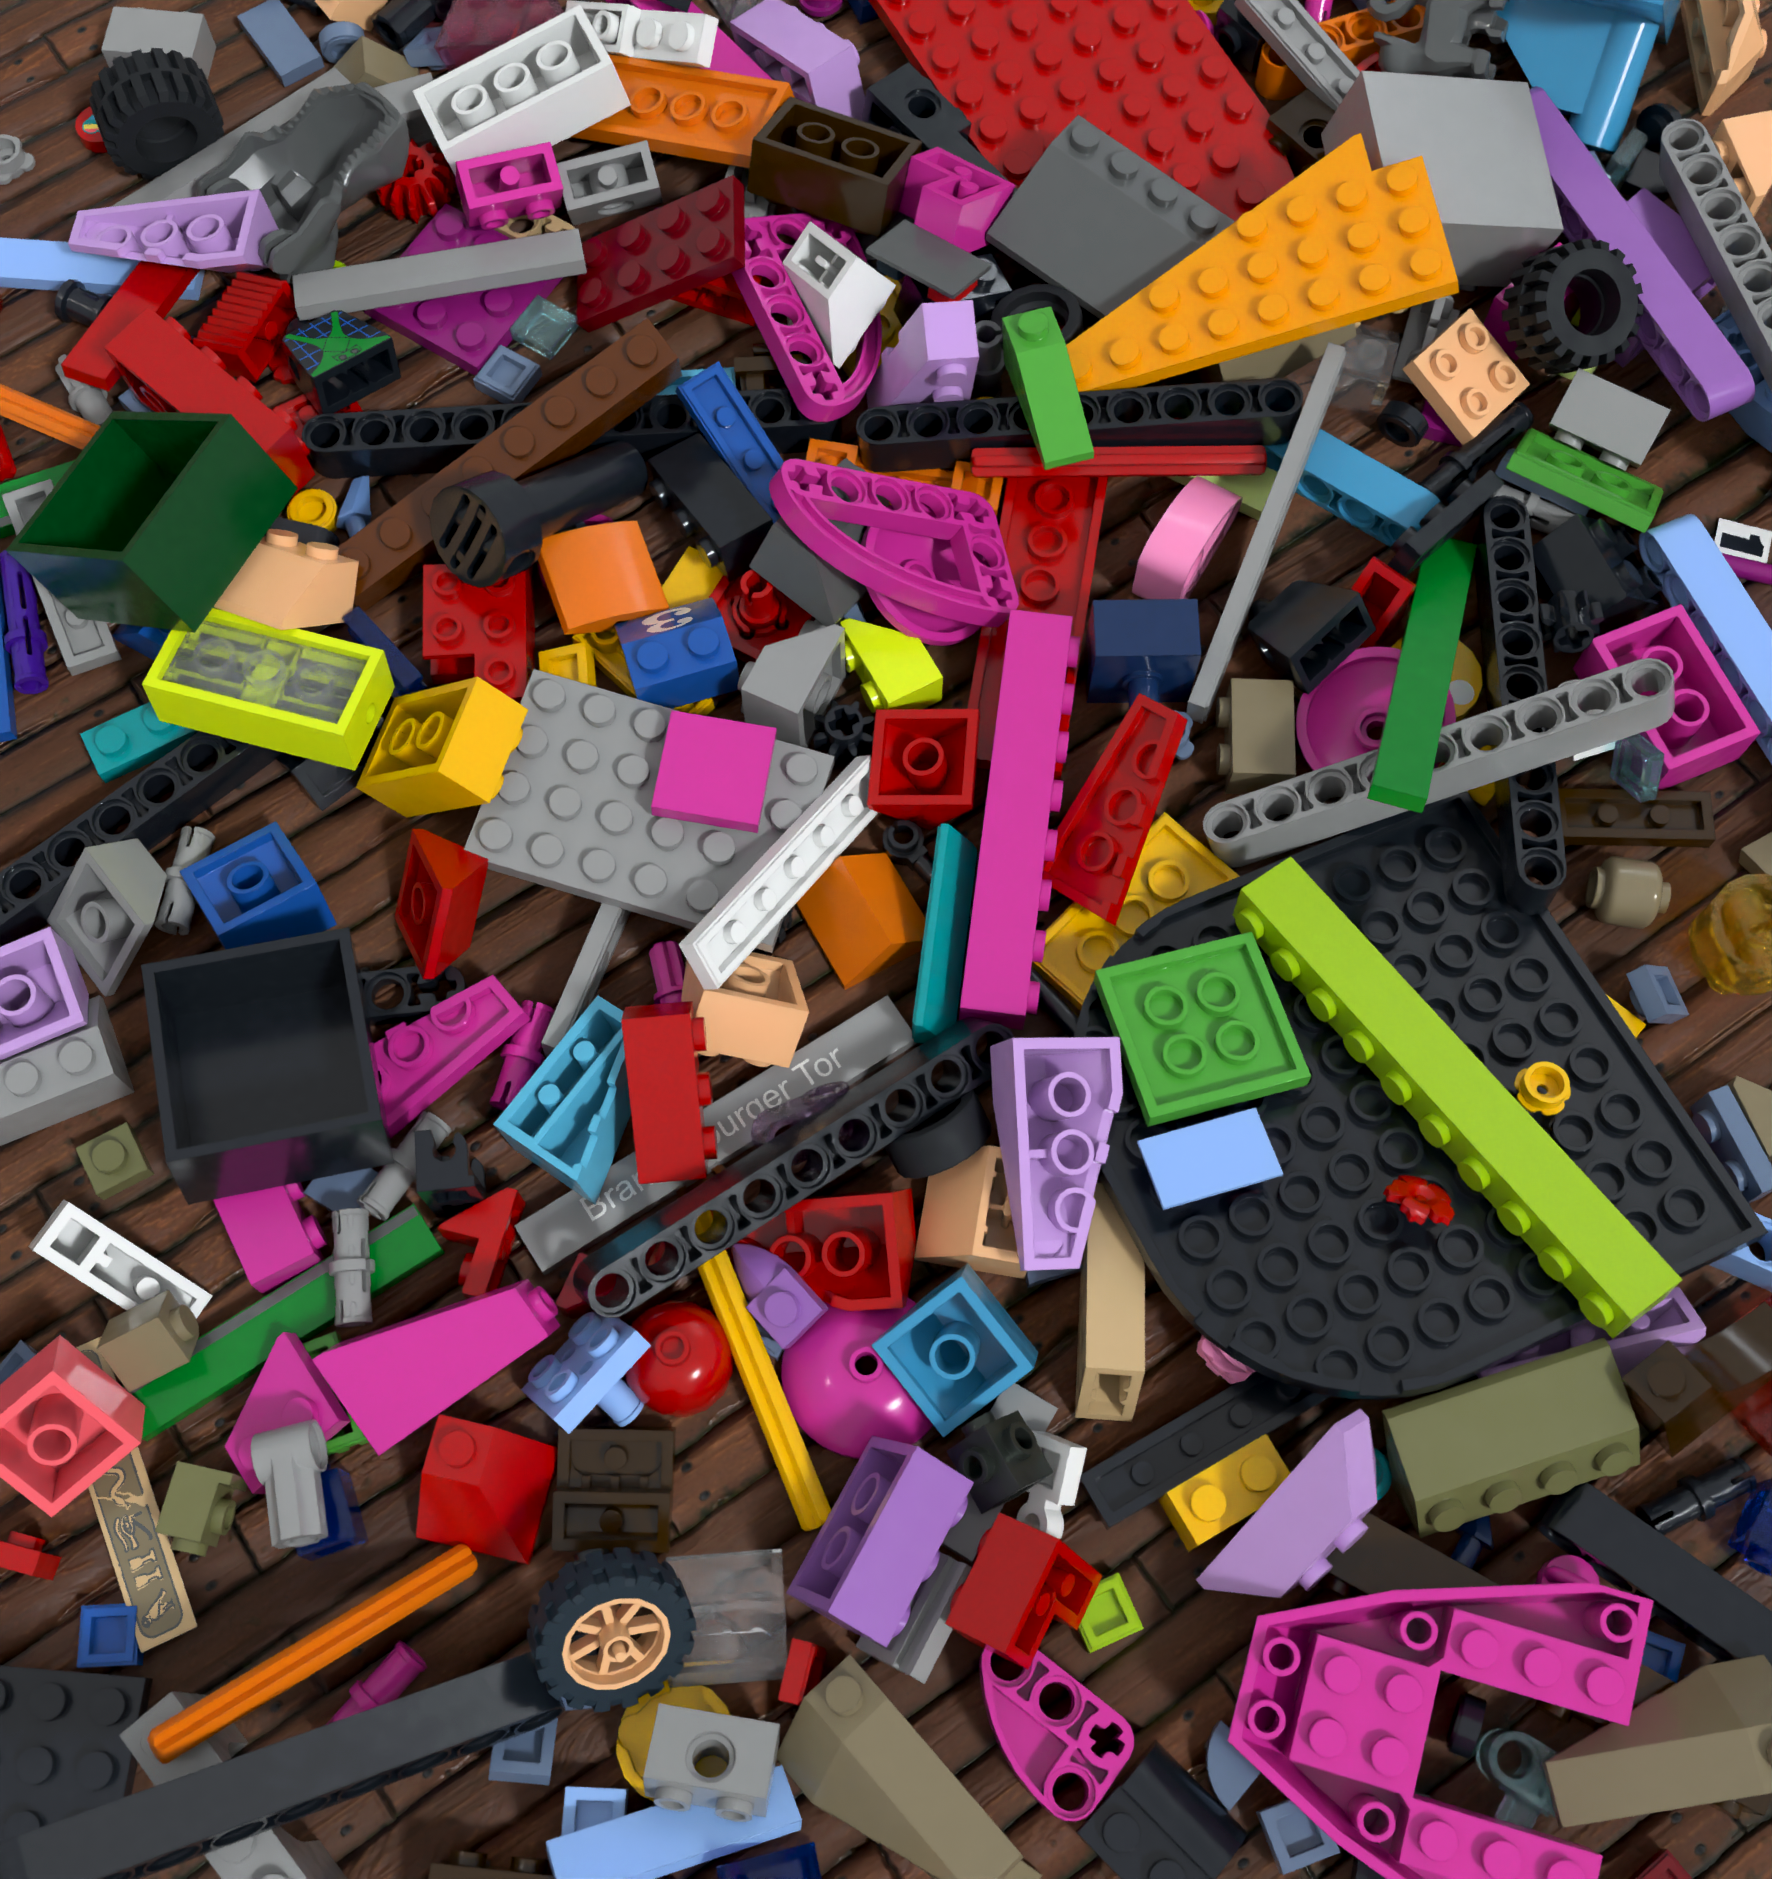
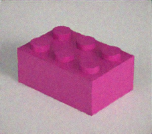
M1682 604L1593 638L1592 643L1583 651L1574 665L1573 669L1580 680L1646 658L1659 659L1667 663L1673 670L1675 689L1673 716L1659 727L1621 739L1622 747L1620 749L1645 790H1664L1738 760L1761 733ZM1647 691L1642 692L1640 695L1651 696L1657 694V692Z

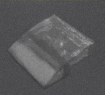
M782 1549L666 1557V1562L672 1566L677 1578H680L696 1620V1631H691L695 1641L693 1650L690 1655H684L682 1659L684 1667L675 1678L671 1676L667 1678L669 1688L783 1679L788 1658Z

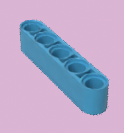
M1322 429L1318 432L1295 491L1297 494L1389 547L1410 526L1419 531L1422 528L1419 525L1422 518L1437 503L1441 502L1429 490ZM1290 441L1279 445L1264 446L1267 454L1266 467L1278 472Z

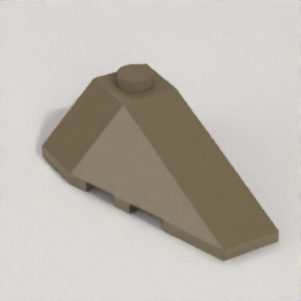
M850 1654L804 1697L779 1747L776 1760L783 1766L814 1806L852 1826L864 1836L878 1844H882L937 1879H1003L1024 1858Z
M1765 1655L1700 1666L1685 1675L1684 1679L1639 1703L1638 1707L1631 1711L1629 1726L1615 1722L1601 1726L1542 1762L1558 1827L1565 1828L1772 1793V1666Z

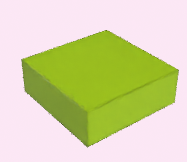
M1119 1572L1100 1580L1079 1625L1078 1632L1088 1654L1144 1629Z

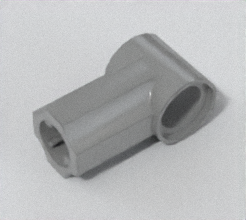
M315 1419L254 1434L251 1441V1458L259 1482L265 1486L272 1547L278 1549L303 1547L318 1543L321 1539L328 1537L321 1472H324L327 1468L328 1451L319 1423Z

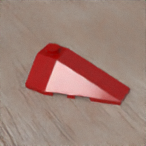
M912 1188L806 1197L736 1243L761 1247L779 1256L799 1274L823 1302L831 1304V1307L845 1311L904 1308L907 1304L917 1245ZM730 1246L726 1251L734 1269L732 1246Z

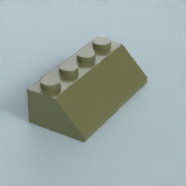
M1604 1337L1382 1411L1389 1469L1392 1475L1391 1485L1419 1538L1437 1532H1449L1472 1520L1493 1513H1506L1515 1509L1520 1504L1550 1494H1563L1574 1486L1604 1476H1617L1631 1467L1640 1465L1639 1425L1612 1350Z

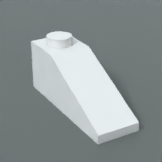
M66 1200L60 1203L28 1246L37 1254L125 1310H129L169 1289L179 1305H186L197 1319L213 1296Z

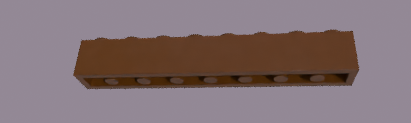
M646 318L338 546V555L359 561L354 605L364 613L422 570L423 565L430 564L440 556L431 535L430 511L433 499L443 488L480 473L493 470L509 475L517 482L570 460L682 376L679 359L651 321Z

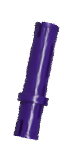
M4 550L0 553V566L9 631L4 637L6 651L12 655L15 678L14 688L23 694H38L48 689L49 684L43 653L48 648L46 633L40 630L34 579L32 574Z

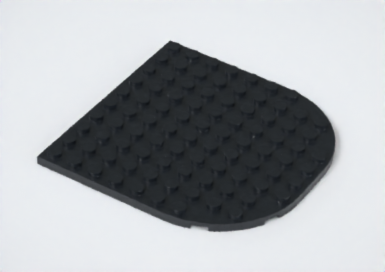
M1467 791L1427 804L1422 813L1409 810L1367 824L1291 855L1298 865L1516 1100L1519 1092L1514 1087L1516 1075L1522 1069H1528L1534 1063L1546 1061L1560 1066L1566 1072L1570 1080L1571 1095L1568 1100L1564 1101V1109L1552 1116H1545L1540 1111L1535 1113L1527 1112L1680 1277H1684L1760 1241L1768 1233L1549 910L1547 909L1540 914L1529 915L1520 913L1507 902L1504 893L1499 837ZM1289 857L1190 896L1165 908L1141 924L1135 930L1134 935L1113 956H1109L1101 969L1242 934L1236 925L1235 918L1232 916L1240 890ZM1259 945L1263 960L1311 1074L1307 1086L1147 1127L1121 1057L1123 1096L1119 1112L1114 1113L1107 1140L1110 1148L1106 1164H1101L1098 1177L1148 1269L1172 1304L1206 1339L1230 1357L1256 1372L1289 1386L1329 1396L1379 1400L1410 1397L1440 1390L1466 1380L1589 1321L1582 1313L1579 1301L1562 1282L1556 1281L1546 1274L1539 1264L1537 1254L1521 1236L1512 1234L1504 1227L1495 1207L1481 1192L1471 1189L1463 1181L1458 1172L1457 1165L1442 1148L1434 1147L1425 1139L1415 1118L1403 1105H1398L1389 1099L1381 1086L1379 1078L1365 1063L1356 1061L1348 1053L1343 1038L1328 1022L1321 1021L1312 1013L1307 1004L1306 997L1291 981H1286L1277 974L1271 964L1270 957ZM1094 981L1082 1004L1074 1037H1114ZM1537 1087V1091L1540 1094L1547 1093L1543 1087ZM1256 1107L1282 1169L1283 1176L1163 1210L1137 1141ZM1399 1175H1412L1427 1180V1185L1436 1184L1449 1195L1451 1199L1450 1206L1453 1208L1455 1215L1448 1226L1443 1223H1434L1428 1216L1422 1225L1416 1222H1409L1406 1214L1399 1210L1401 1204L1386 1201V1196L1383 1194L1385 1188L1392 1184L1393 1180H1397Z

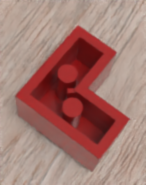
M999 1512L992 1528H989L983 1534L979 1542L978 1557L965 1583L957 1588L952 1597L950 1614L945 1624L970 1642L1028 1670L1052 1619L1078 1630L1103 1575L1060 1539Z

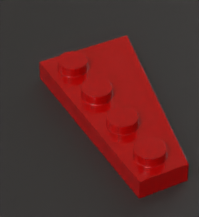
M1141 693L1136 697L1057 828L1054 862L1044 861L1042 879L1052 880L1053 889L1116 926L1188 721L1178 712Z

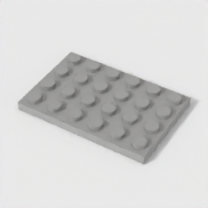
M533 669L520 703L528 709L521 726L523 729L522 739L516 749L509 755L502 772L504 781L500 791L490 803L480 806L464 850L489 859V870L693 930L803 812L823 794L834 766L835 756L776 739L758 833L653 816L651 805L671 710L674 709ZM783 918L756 947L757 949L770 953L773 952Z

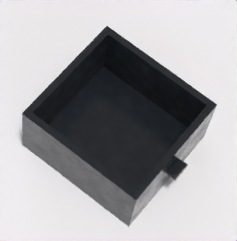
M349 927L141 965L165 1160L188 1205L394 1163L363 980Z

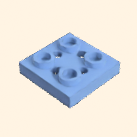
M595 1311L588 1312L580 1317L571 1327L568 1334L569 1339L554 1355L551 1354L542 1358L533 1367L528 1376L529 1382L521 1389L526 1396L568 1434L575 1429L596 1405L604 1410L619 1427L631 1423L644 1407V1404L621 1378L651 1345L634 1328L618 1317L606 1318Z

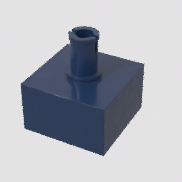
M1198 599L1093 600L1084 646L1086 702L1129 703L1130 709L1139 693L1158 703L1188 702L1201 658Z

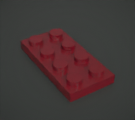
M731 175L581 242L587 273L577 275V324L588 333L744 268V185L734 175Z

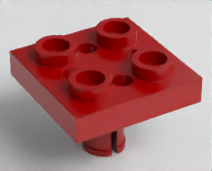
M753 569L731 582L723 575L709 598L713 597L723 617L735 657L746 663L749 661L756 662L764 646L798 636L808 619L815 620L812 615ZM779 623L781 628L785 625L789 627L786 630L780 631L775 626ZM750 631L754 633V637L748 640L741 637L742 633L745 636H750Z

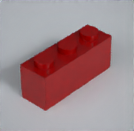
M692 1001L625 1007L621 1023L639 1184L707 1178L708 1160L718 1159L715 1125L705 1126L703 1106L712 1105L710 1072H700L698 1051H707L704 1017L694 1018Z

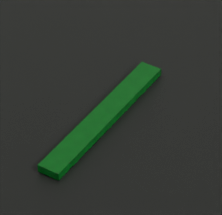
M1451 538L1419 565L1415 582L1416 588L1412 595L1367 799L1422 813L1424 810L1438 748L1477 548L1476 544Z

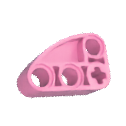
M1196 476L1171 503L1145 544L1137 564L1132 593L1143 599H1188L1231 527L1243 497L1202 477Z

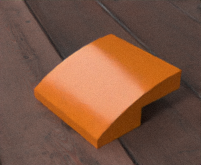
M637 520L586 526L554 534L543 539L538 562L564 635L609 632L617 621H629L669 609Z

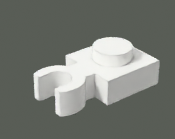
M1032 1431L1039 1448L1054 1473L1027 1490L1030 1492L1028 1502L1020 1508L1016 1520L1061 1539L1064 1530L1063 1515L1060 1511L1061 1506L1075 1505L1087 1448L1049 1432Z

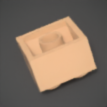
M269 529L266 532V536L261 539L214 607L279 630L351 622L359 561L338 555L339 548L337 546L321 542H308L304 544L298 542V534L294 532Z
M751 952L718 989L704 990L686 959L681 1002L692 1001L694 1018L704 1017L706 1026L707 1051H698V1053L705 1056L723 1054L742 1058L746 1062L758 1067L776 1065L789 1068L809 1015V1009L793 961Z

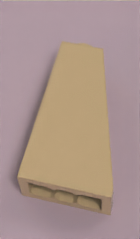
M1097 1183L1093 1196L1096 1204L1081 1260L1075 1418L1132 1422L1145 1374V1261L1103 1184Z

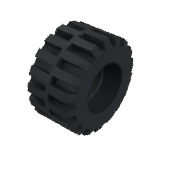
M151 48L150 52L142 53L140 49L132 51V55L123 58L120 56L112 61L114 65L111 68L104 67L98 73L100 80L93 81L90 89L93 95L89 97L90 106L108 155L111 156L112 161L118 167H124L125 172L133 176L141 173L145 179H154L156 176H161L224 136L222 128L224 125L223 118L203 70L199 69L197 63L190 57L184 59L182 53L174 50L164 53L162 48Z
M1580 239L1538 252L1537 255L1531 256L1522 262L1523 268L1515 270L1510 278L1514 287L1505 289L1503 300L1508 302V309L1502 310V322H1509L1510 330L1506 331L1505 335L1508 342L1515 341L1518 345L1514 350L1515 354L1520 359L1529 357V367L1535 370L1545 369L1546 374L1555 375L1574 372L1578 368L1583 370L1607 364L1615 360L1616 354L1624 353L1630 346L1627 338L1635 337L1640 326L1635 322L1636 317L1643 316L1644 306L1643 304H1638V295L1643 294L1641 283L1635 284L1633 279L1637 271L1632 263L1627 265L1623 263L1625 254L1618 248L1609 251V243L1598 240L1592 242L1591 239ZM1567 286L1573 290L1580 305V320L1577 329L1571 325L1565 313L1564 296Z

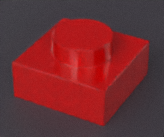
M10 1531L7 1542L0 1540V1567L53 1581L62 1557L42 1552L46 1540Z

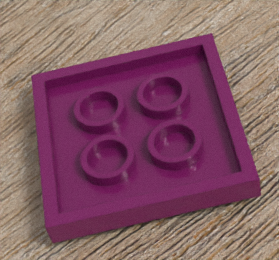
M445 203L400 257L510 240L511 238L494 229L484 230L480 225L469 227L465 213ZM563 277L364 310V312L369 317L476 376L500 344L505 347L509 345Z

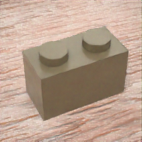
M1231 678L1226 696L1217 698L1215 714L1216 728H1224V744H1218L1216 772L1217 775H1225V794H1247L1294 778L1296 776L1293 680Z

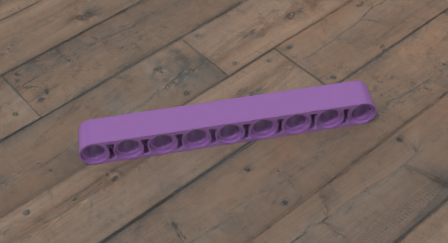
M1538 86L1529 89L1564 228L1562 232L1569 242L1580 239H1591L1592 242L1598 240L1609 243V251L1618 248L1625 254L1623 260L1625 265L1633 264L1637 271L1633 276L1635 284L1641 283L1643 294L1638 295V304L1644 305L1643 316L1636 317L1635 322L1640 326L1636 336L1697 420L1704 422L1750 403L1754 399L1755 384L1745 363L1547 93Z

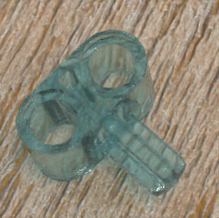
M1505 1728L1493 1729L1483 1735L1478 1741L1476 1748L1477 1765L1481 1773L1505 1793L1494 1818L1532 1829L1539 1814L1546 1818L1556 1819L1542 1762L1557 1754L1556 1751L1532 1736L1516 1730ZM1513 1741L1521 1751L1522 1762L1516 1773L1506 1776L1498 1766L1497 1754L1499 1748L1504 1743Z

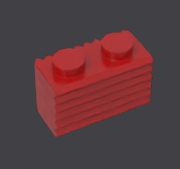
M236 271V278L232 279V286H227L222 293L221 301H217V308H212V315L208 316V323H203L198 331L197 338H193V345L199 350L207 346L214 351L226 365L227 369L225 372L234 378L236 376L238 378L243 376L248 381L250 379L256 383L280 346L284 335H286L288 324L298 317L295 309L294 291L286 280Z

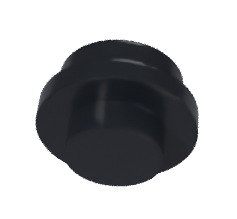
M1655 103L1643 109L1636 122L1637 136L1642 145L1650 151L1660 152L1663 130L1673 121L1682 119V116L1674 106L1669 104Z

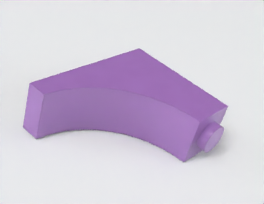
M1642 188L1630 200H1625L1698 301L1703 298L1716 284L1681 216L1646 188ZM1637 336L1627 338L1630 346L1624 353L1615 355L1614 361L1620 366H1626L1645 349Z

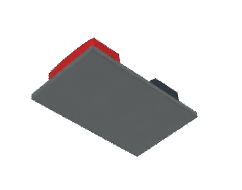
M906 219L866 248V253L877 259L878 271L896 281L908 275L929 287L928 298L935 302L962 300L977 286L978 279L991 269V264Z

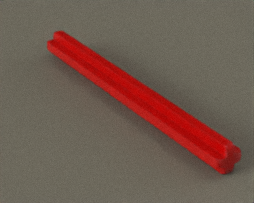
M1262 445L1093 447L1094 458L1044 470L1036 447L974 448L970 459L971 473L975 478L1262 475L1265 473L1267 464L1266 450Z

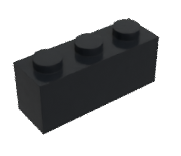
M698 432L648 459L654 479L648 483L652 496L661 509L667 507L671 509L672 517L681 534L686 539L692 536L696 540L698 552L705 564L710 569L717 566L729 582L751 570L752 568L749 565L771 529L773 520L703 436Z

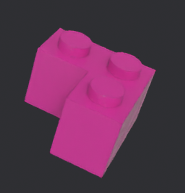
M936 147L911 156L899 212L915 219V225L970 253L991 244L985 240L986 233L1012 198L1015 184L946 150Z

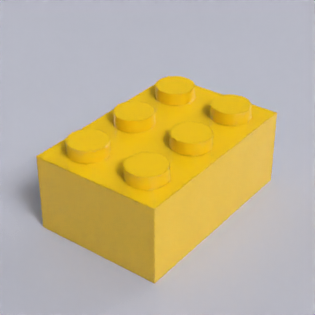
M479 677L395 697L356 788L406 818L488 804L498 794L503 785L504 776L502 772L510 753L516 749L522 739L523 729L521 726L528 709Z

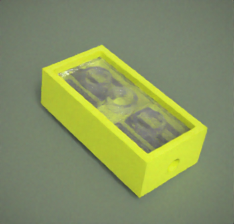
M216 608L211 609L195 633L177 630L170 631L142 683L159 721L356 771L395 688L384 650L297 628L279 630Z

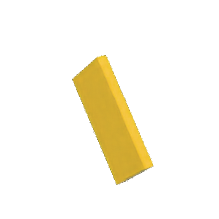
M1164 812L1150 826L1116 926L1074 901L1045 930L1046 939L1043 962H1032V967L1081 1011L1082 1004L1094 980L1095 971L1102 968L1109 956H1113L1134 935L1135 930L1141 924L1167 907L1240 876Z

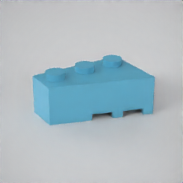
M598 995L493 1124L515 1151L594 1205L597 1203L631 1115L621 1023L624 1011Z

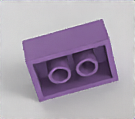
M872 1436L786 1594L839 1626L887 1648L892 1637L897 1636L905 1627L911 1612L910 1603L921 1582L926 1581L934 1572L940 1556L938 1550L946 1534L963 1517L968 1505L967 1495L974 1482L918 1446Z

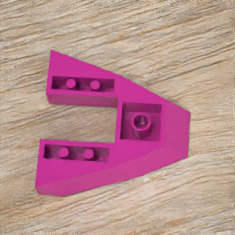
M1586 1582L1391 1590L1257 1616L1228 1742L1336 1844L1385 1879H1598L1603 1856L1587 1846L1415 1794L1416 1781L1441 1671L1629 1726L1654 1600L1596 1583Z

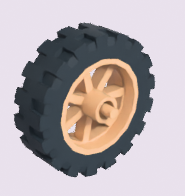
M618 1547L613 1548V1553L602 1555L600 1550L584 1555L586 1561L575 1566L570 1562L558 1571L559 1577L553 1583L547 1581L538 1592L540 1598L538 1605L532 1604L529 1610L528 1621L531 1628L527 1629V1639L541 1683L545 1682L547 1691L556 1700H559L561 1697L565 1698L567 1706L574 1709L582 1710L584 1705L592 1706L594 1712L610 1711L612 1705L621 1704L623 1709L639 1703L637 1698L647 1693L652 1697L665 1688L663 1682L669 1676L675 1678L684 1667L682 1661L684 1655H690L694 1647L695 1641L691 1631H696L695 1616L680 1578H677L672 1566L665 1560L661 1564L658 1563L656 1555L649 1551L641 1550L638 1555L631 1553L630 1548ZM641 1606L653 1611L652 1614L633 1617ZM576 1631L588 1633L570 1644L571 1638ZM643 1633L636 1641L630 1636ZM600 1647L598 1655H586Z

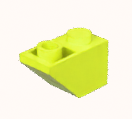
M851 618L840 622V626L845 628L846 670L849 673L855 670L863 683L860 685L862 696L872 713L881 709H925L942 700L943 676L920 638L909 637L900 631Z

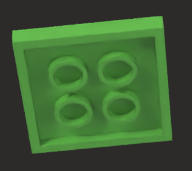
M1252 931L1095 971L1093 981L1114 1037H1120L1121 1057L1147 1127L1308 1085L1311 1074Z

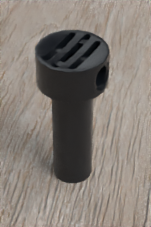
M618 440L517 482L509 475L494 470L480 473L443 488L433 499L430 511L431 535L440 557L453 574L464 583L478 588L492 586L529 569L539 558L544 538L639 497L645 491L648 482L647 468L644 459L635 447L628 442Z

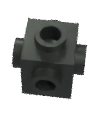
M1018 1410L998 1419L994 1417L992 1411L977 1417L961 1428L966 1438L946 1451L956 1470L974 1482L969 1493L981 1514L1015 1499L1054 1473L1039 1448L1034 1433L1026 1425Z

